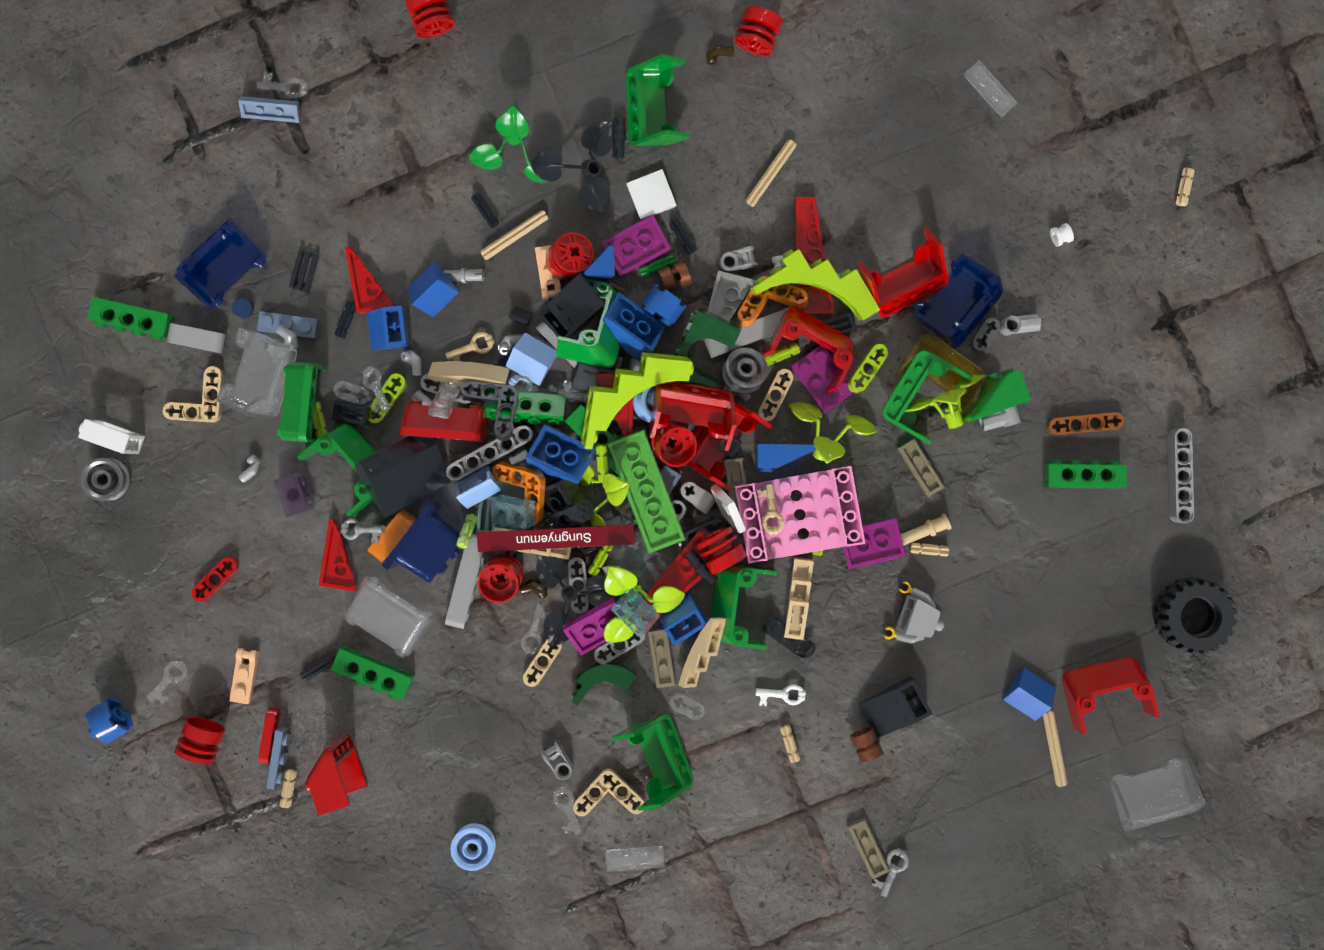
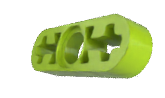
M876 344L869 349L848 380L847 385L851 392L859 393L866 389L888 356L886 346ZM876 350H880L881 356L877 357L875 360H872V358H874L877 354ZM865 363H868L872 366V372L870 374L864 371L863 367ZM861 376L864 377V378L861 379V381L859 382V385H860V386L856 388V387H855V385H856V382H855V381H856V380H859V379L861 378Z
M396 373L388 378L370 406L372 407V410H369L370 418L368 420L370 422L378 424L385 420L407 386V380L403 375ZM401 378L400 383L402 385L396 386L394 391H397L396 395L394 392L387 390L388 387H394V379ZM385 393H389L392 396V401L389 404L382 402V396ZM377 403H379L383 407H386V410L381 409L379 411L380 418L373 419L374 415L372 414V412H377L380 408L379 406H376Z

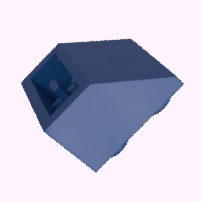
M402 305L383 307L367 312L371 351L411 347L405 307Z
M690 591L685 593L684 599L679 606L672 611L659 615L662 626L674 646L704 628L708 623V619Z

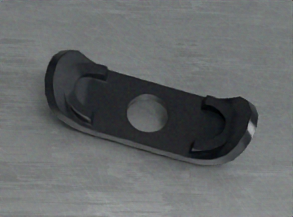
M583 500L559 512L544 516V527L548 529L572 528L589 520L594 514V507L591 502ZM567 515L570 519V523L563 524L560 520V516Z
M713 515L710 519L686 530L683 529L682 532L685 539H688V534L710 524L714 526L724 525L726 527H729V524L722 517ZM683 541L676 543L677 549H681Z
M771 615L765 621L763 631L797 656L807 659L815 652V644L805 637L803 640L793 639L789 643L784 642L782 635L785 631V623L776 616Z

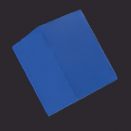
M612 245L606 248L582 273L583 277L598 281H608L615 276L614 247Z
M436 262L408 287L412 305L431 317H435L460 293Z
M1023 667L1003 697V700L1036 721L1052 708L1056 688Z

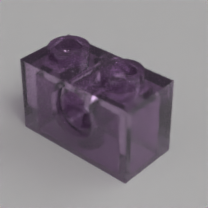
M294 473L274 480L286 517H293L314 509V500L312 495L308 494L306 488L308 483L304 475ZM295 489L299 492L297 500L292 496V492Z

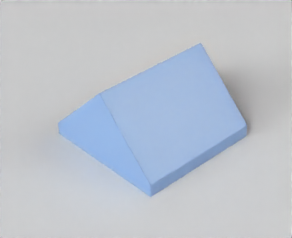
M524 333L513 347L506 367L540 386L556 359V350Z
M489 465L455 483L456 498L467 509L501 491Z

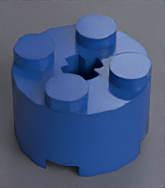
M654 284L641 303L643 305L642 309L650 315L657 316V320L665 326H673L686 308V305H679L680 299L666 289L664 292L658 290L660 286Z
M110 697L84 714L90 727L88 732L94 739L98 737L105 744L116 740L133 727L130 713H124L120 707L122 703L116 698Z

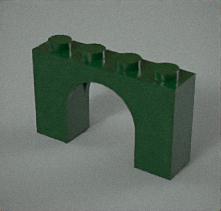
M699 308L697 312L693 311L689 320L692 325L689 330L685 329L681 338L684 343L682 347H677L674 356H683L690 359L689 352L692 344L705 338L713 339L733 348L742 327ZM694 367L689 381L676 382L715 388L718 379Z

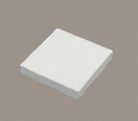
M662 169L626 183L640 220L676 207L674 197Z
M717 484L711 486L712 494L722 516L738 533L744 532L746 529L734 501Z

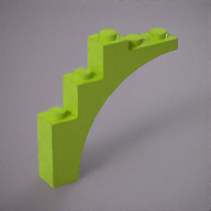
M790 249L782 254L783 259L779 262L783 268L781 269L778 266L771 270V276L766 279L763 276L753 282L755 286L750 288L752 293L756 295L771 287L782 284L811 285L826 290L838 297L852 310L859 321L865 320L880 310L857 269L852 271L847 269L839 274V278L828 259L824 261L819 259L812 263V268H810L799 249L796 251Z

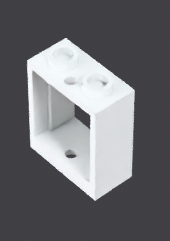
M85 419L81 423L78 437L122 454H139L145 438L144 435L105 421Z

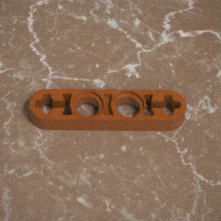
M1118 412L1059 417L1050 419L1046 428L1052 435L1117 430L1123 427L1124 417ZM1113 416L1115 419H1118V423H1115V426L1113 423L1105 424V420L1113 419ZM1094 417L1098 418L1100 422L1097 428H1093L1090 425V421ZM1074 419L1079 420L1081 424L1078 430H1074L1071 427V422ZM1057 422V424H1066V428H1059L1056 432L1052 425H1055Z

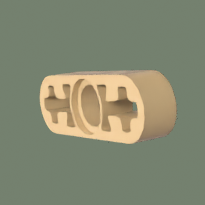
M782 369L777 372L758 410V416L765 421L774 419L793 382V374L790 370ZM787 373L789 382L785 381L782 387H786L785 391L778 386H774L775 382L778 385L781 382L779 375ZM772 390L780 391L781 398L778 401L771 399L770 393ZM766 400L772 404H777L776 408L772 406L770 409L772 416L763 417L762 409L766 410L769 404L765 403Z
M548 639L546 640L523 675V681L527 686L534 687L539 684L562 649L563 644L557 645L559 648L552 650L550 653L554 655L552 658L548 653L543 652V649L548 651L550 648ZM540 656L547 657V666L542 667L538 664L537 660ZM534 665L538 670L543 671V673L541 674L540 671H538V673L535 676L537 681L533 680L532 682H530L529 676L527 674L531 675L534 672L535 668H532V666Z

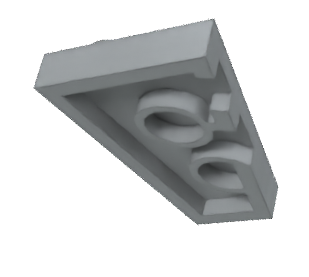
M718 270L708 312L730 321L756 280Z

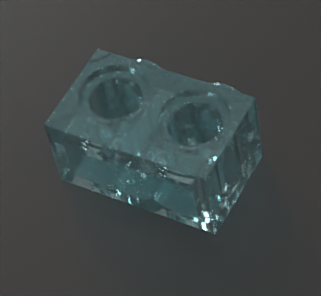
M499 495L491 501V523L499 524L501 527L509 526L517 530H527L535 523V501Z
M633 588L629 592H625L611 608L638 637L647 633L660 617L655 608L649 605L642 598L641 594Z

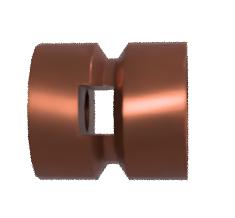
M684 260L673 264V268L667 266L658 270L663 287L669 292L677 290L678 286L683 288L692 284ZM678 272L680 277L678 281L674 277L673 273Z
M873 727L862 728L850 735L854 747L858 748L856 753L860 762H869L883 755L884 752L880 743L875 741L876 733Z

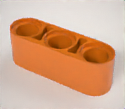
M402 509L386 527L385 533L380 534L379 543H372L367 551L381 563H384L419 521L406 509Z

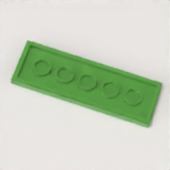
M641 430L607 443L620 479L630 483L627 497L648 553L686 540L645 431Z

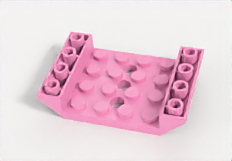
M851 466L735 486L740 517L746 529L743 535L748 563L865 544ZM774 484L776 511L782 515L785 521L784 527L778 535H769L764 530L762 520L768 512V500L764 496L757 498L759 493L756 492L759 490L763 492L766 490V485ZM792 491H801V500H792ZM797 509L805 511L806 516L803 520H797L794 517ZM777 517L768 518V527H779V519ZM806 528L809 531L808 538H799L798 530Z

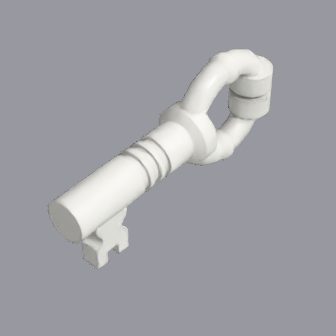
M796 684L789 685L783 690L756 688V696H760L761 699L759 706H762V704L767 706V697L782 698L790 705H797L805 701L806 691ZM789 690H798L797 700H790L788 698Z

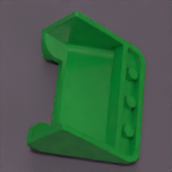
M1013 368L1002 371V375L998 376L996 372L986 376L987 380L983 381L961 412L963 422L974 421L1030 401L1031 397L1021 369L1014 371Z

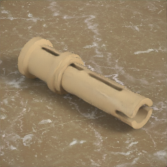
M941 514V517L932 521L927 520L925 525L901 534L903 544L906 545L928 535L936 536V533L945 529L950 530L951 525L946 514Z

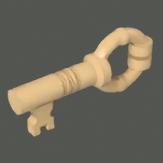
M477 332L472 337L470 344L445 353L448 360L453 359L454 361L462 362L460 356L471 351L487 354L495 343L494 339H492L491 334ZM484 337L488 347L479 349L476 343L477 338Z
M774 484L766 485V490L763 492L761 490L756 492L759 493L757 498L764 496L768 500V512L762 520L764 530L769 535H778L783 529L785 521L782 515L776 511ZM777 517L779 519V527L767 526L768 518Z

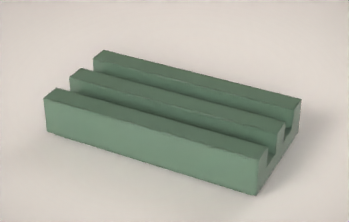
M490 496L486 498L487 508L484 530H481L484 500L479 502L476 533L494 531V527H497L500 497ZM495 500L492 530L489 531L491 502Z

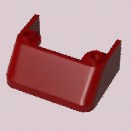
M927 226L923 228L926 242L915 249L913 254L914 260L881 277L877 270L868 271L861 261L857 262L860 276L880 308L877 312L881 317H888L943 289L947 285L948 274L943 246Z
M797 307L787 309L783 313L762 356L767 357L774 353L782 336L789 340H794L802 334L834 353L833 362L838 368L826 392L831 393L838 390L853 362V341L848 336Z
M676 381L658 384L655 388L650 418V438H655L657 428L663 429L668 427L671 420L708 427V432L712 437L724 439L725 450L729 451L736 429L734 396L726 390Z
M410 400V404H406L400 426V435L486 442L488 417L486 411L481 410V406L469 405V409L422 405V401Z
M734 402L736 415L734 437L737 438L741 431L751 433L755 430L758 423L771 429L772 425L756 413ZM699 425L694 433L697 441L696 453L686 465L730 492L732 488L721 482L726 474V468L721 464L726 454L716 449L722 438L712 437L708 432V427Z
M1124 657L1068 670L1062 676L1073 729L1081 734H1087L1082 714H1087L1094 710L1096 706L1095 695L1129 687L1132 688L1133 695L1142 700L1145 713L1155 718L1160 717L1153 686L1139 662L1134 658Z
M348 733L339 736L324 748L308 774L307 780H305L306 789L311 793L318 816L350 806L347 794L368 786L353 740Z

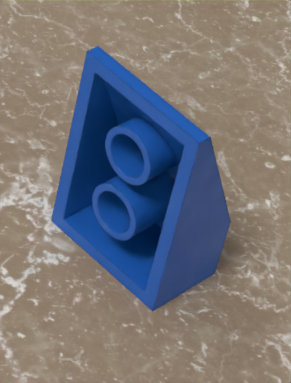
M620 292L617 293L603 317V320L625 352L639 362L641 361L642 352H653L666 328L663 323Z
M544 424L526 456L528 466L544 474L579 484L596 453V449H585L580 441Z
M756 444L755 468H760L759 472H773V468H779L816 450L814 445Z

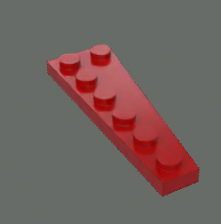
M796 197L795 251L799 249L809 267L812 268L811 264L819 259L824 261L826 259L815 197ZM795 284V287L805 290L808 295V304L801 309L809 315L834 314L831 293L811 285Z
M704 527L699 529L647 592L649 597L653 598V593L662 586H673L680 591L687 592L702 579V576L694 571L695 568L684 555L691 549H694L703 561H709L712 558L711 555L705 557L700 555L707 550V547L700 550L696 547L705 536L709 535ZM645 597L641 599L628 615V619L634 623L640 632L661 614L652 609L653 602H649Z

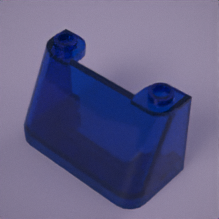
M229 218L175 269L174 277L211 310L213 307H219L224 302V293L251 268H261L267 261L265 259L267 255L232 218Z
M963 253L959 258L953 260L951 264L952 275L948 279L947 285L939 290L929 303L926 301L918 303L913 312L917 320L953 349H957L966 340L1003 293L1000 276Z

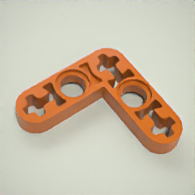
M790 284L771 287L756 295L750 291L738 311V320L742 326L753 325L768 299L802 309L808 304L807 292ZM780 289L787 291L783 296L777 295V291ZM754 298L761 299V302L758 304L750 303ZM750 313V317L743 318V316H747Z
M502 461L494 465L492 474L497 480L525 488L523 512L525 522L530 526L541 522L544 513V475L530 468L519 465L512 466L508 462ZM516 471H518L521 474L522 480H518L516 478ZM531 494L536 495L537 503L532 501Z

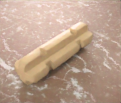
M1183 168L1181 176L1183 178L1180 179L1177 193L1179 196H1177L1175 202L1178 206H1187L1189 198L1187 196L1190 195L1193 181L1191 178H1193L1195 172L1192 168Z
M911 543L910 552L916 554L921 552V554L936 556L939 554V556L947 557L949 547Z
M783 725L780 727V731L784 736L783 740L787 753H789V760L791 763L798 762L800 757L799 753L796 752L797 747L791 734L790 725Z
M293 769L285 771V781H283L281 793L282 799H280V807L289 808L292 803L291 796H293L294 778H296L297 774L296 770Z

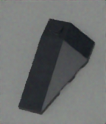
M556 478L545 484L544 510L547 513L551 512L554 514L584 500L582 490L577 483ZM567 515L560 516V520L563 524L570 523V519ZM589 519L574 527H592L591 520ZM598 546L579 547V549L583 553H587L599 548Z

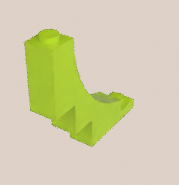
M642 352L639 371L616 369L613 388L590 386L581 438L584 448L593 449V444L597 442L596 430L606 431L618 411L640 392L666 382L689 381L690 375L693 374L694 370L692 361L688 357Z

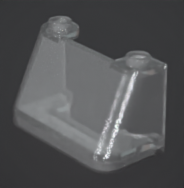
M239 327L235 341L239 347L245 349L234 384L222 386L216 401L248 417L273 419L280 411L284 396L285 377L283 376V368L288 362H295L297 349L288 343Z
M372 574L366 576L344 614L345 620L353 626L358 625L395 649L394 652L398 656H410L436 616L429 611L427 613L420 612L421 608H416L385 588L384 584L378 585L380 579Z
M1175 758L1169 760V765L1164 768L1132 777L1124 776L1123 774L1112 777L1113 780L1110 781V786L1124 832L1199 811L1206 805L1187 759L1180 760Z

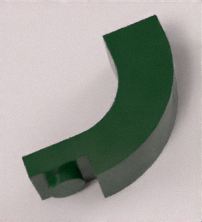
M616 662L595 664L583 671L576 681L582 686H576L571 694L574 696L571 702L578 706L589 689L600 682L612 683L626 692L637 677V673L629 667Z

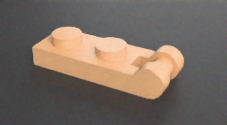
M551 245L535 248L543 301H549L550 298H554L561 291L560 279L550 273L545 262L546 253ZM547 286H555V290L548 291Z
M244 648L237 649L230 694L231 702L251 703L259 651L251 650L250 652ZM244 659H249V664L244 663Z

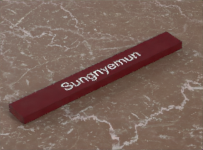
M634 525L477 532L478 552L635 545Z

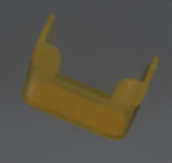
M922 332L901 361L894 378L897 379L902 372H905L916 353L921 350H927L968 372L971 376L985 375V373L977 365L932 334ZM949 368L943 376L936 377L928 373L926 378L948 392L956 389L953 388V384L964 377ZM981 379L969 387H964L967 391L960 398L962 409L960 413L962 417L977 401L985 379Z

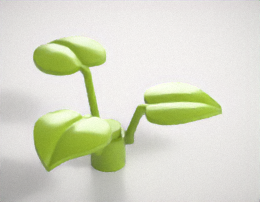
M972 375L971 381L964 377L953 384V388L956 389L941 393L935 397L919 398L911 402L905 412L917 411L933 405L939 411L941 417L946 419L949 429L960 427L964 424L960 413L962 412L960 398L967 391L964 387H969L981 379H986V375ZM936 402L948 403L949 407L945 408V412H943Z
M795 402L788 405L793 414L799 419L806 422H816V437L813 440L816 450L812 454L816 459L825 461L826 464L845 454V449L838 443V440L848 429L852 428L855 433L860 435H870L877 432V428L869 420L859 415H849L846 418L848 425L845 426L833 441L827 437L819 436V418H822L823 414L816 406L806 402Z
M589 464L580 484L586 487L591 482L603 484L607 498L594 509V514L590 520L592 527L606 526L602 517L597 514V511L608 501L614 506L622 504L630 483L622 481L620 476L616 477L613 474L604 475L602 482H599L598 479L593 478L594 470Z
M608 566L604 588L610 595L617 596L623 594L624 619L615 617L606 624L604 629L605 641L610 643L622 642L631 638L635 633L634 623L627 621L628 598L635 597L638 591L649 602H653L652 609L659 613L672 611L679 606L684 599L685 592L673 586H662L653 593V598H651L640 585L637 586V577L634 573L623 568Z

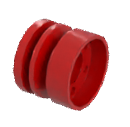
M406 0L405 4L409 16L413 18L412 25L415 28L417 37H437L450 31L455 26L452 12L447 8L448 0Z
M745 7L741 18L742 26L738 27V34L734 38L735 44L755 55H772L773 46H775L777 41L775 37L780 33L783 19L775 12L763 7Z
M569 232L563 234L549 247L545 262L548 270L554 277L569 281L584 272L591 265L594 259V250L592 244L585 236L580 233Z
M670 420V424L666 428H657L655 438H650V431L648 433L647 439L653 455L671 467L686 465L696 453V437L690 430L676 421Z
M732 526L712 532L696 545L698 550L707 547V550L700 554L702 557L712 556L706 563L712 575L727 569L747 556L742 544L732 546L731 543L737 538L736 534L729 538L727 537L733 531Z
M498 554L491 557L486 562L477 580L481 595L493 603H505L511 600L516 595L523 579V568L520 562L507 554Z
M188 717L185 719L181 730L184 736L178 738V744L175 746L174 753L190 762L212 764L215 762L216 754L219 752L217 744L222 743L226 728L209 719Z

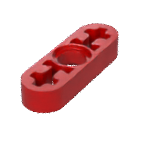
M234 557L223 558L193 587L191 591L192 598L197 602L208 600L238 571V560ZM226 562H232L231 567L233 569H227L224 573L218 570H224L227 567ZM213 574H217L220 577V582L217 585L211 582ZM207 586L210 587L204 591L203 594L205 596L199 597V590L204 589Z
M269 707L266 712L258 757L259 763L270 764L275 731L278 729L280 709Z

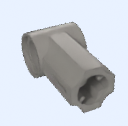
M1038 314L1009 316L1000 321L999 332L1009 336L1011 334L1040 331L1041 318ZM1008 321L1013 325L1012 330L1007 328Z
M1017 406L979 419L983 431L1021 423Z

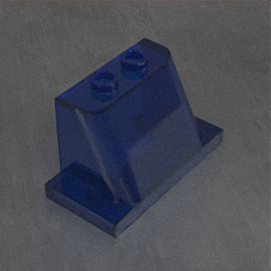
M429 502L381 566L389 570L400 564L431 584L438 574L442 575L449 567L446 565L450 559L454 560L459 554V546L456 543L460 532L437 515V512L442 507L439 503Z

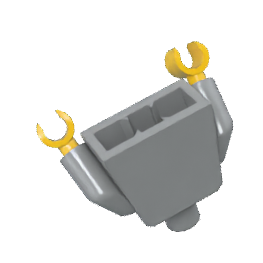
M902 582L908 586V590L903 591L899 589V591L903 594L910 593L911 596L907 595L895 629L898 632H895L892 627L887 626L885 629L891 630L892 635H884L886 639L895 637L897 640L907 643H915L923 640L925 637L931 638L935 630L941 631L944 628V621L939 619L940 611L935 609L936 604L929 594L917 588H911L908 582Z

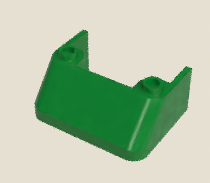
M660 54L628 69L625 81L628 137L631 145H671L690 138L689 133L677 132L674 125H666L665 87L670 86L674 80V68L685 64L686 59Z
M585 278L605 302L598 330H584L580 333L578 340L558 336L556 357L610 368L616 363L621 344L607 326L603 317L616 297L617 292L606 282Z
M921 350L915 354L884 404L882 414L889 422L930 445L932 443L930 437L913 427L917 419L916 412H905L928 373L940 377L950 368L970 381L973 377L944 358L927 350Z
M288 362L284 366L283 376L285 377L282 416L281 424L278 425L277 434L281 440L313 443L317 440L311 439L318 370L328 371L329 367L309 362Z
M345 423L319 437L297 458L299 460H309L317 452L322 455H330L335 450H338L356 471L354 467L359 461L377 452L354 425ZM362 480L354 487L355 495L360 502L346 513L348 517L356 516L373 501Z
M734 564L716 574L718 579L714 584L710 618H726L721 642L735 646L767 650L765 642L748 640L747 630L742 626L734 624L739 587L748 588L753 586L756 582L757 573L777 576L776 570Z
M668 714L658 715L631 725L611 737L612 741L627 738L631 745L641 744L653 779L646 786L649 800L638 806V811L662 808L693 785L692 771L673 720Z

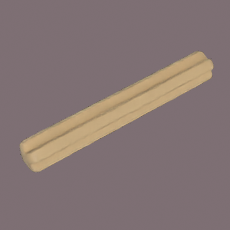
M787 140L747 197L746 203L754 207L796 148L797 144L794 141Z
M539 211L482 249L480 252L484 259L488 260L548 220L545 211Z
M1049 710L1043 715L1055 782L1058 787L1067 785V778L1055 715L1052 710Z

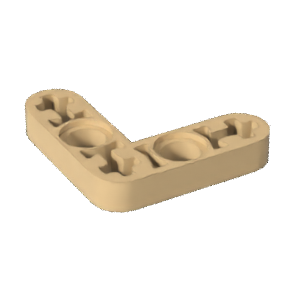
M214 366L208 367L205 370L202 404L169 402L163 407V415L170 420L212 423L219 421L222 416L223 370ZM215 370V373H218V377L213 379L210 377V373H214ZM214 381L215 384H218V387L209 386V383L213 384ZM211 389H215L218 394L214 400L208 397ZM208 402L217 403V406L208 405ZM174 407V409L182 410V414L169 413V410ZM191 407L197 410V415L194 418H190L188 415V410ZM211 410L216 413L212 418L207 414Z
M604 769L580 794L573 805L576 815L585 816L609 792L631 813L640 814L643 810L638 811L637 807L633 808V802L630 799L628 802L626 800L630 797L631 793L633 794L632 799L635 802L640 801V805L645 800L614 770ZM605 774L607 776L611 774L612 781L614 783H616L617 780L619 781V783L615 785L614 789L611 788L613 787V784L610 781H604ZM621 786L626 787L628 793L625 796H620L617 794V789ZM598 788L601 792L600 796L592 797L590 789ZM586 795L590 800L585 806L586 810H578V803L583 804L586 801V797H584Z

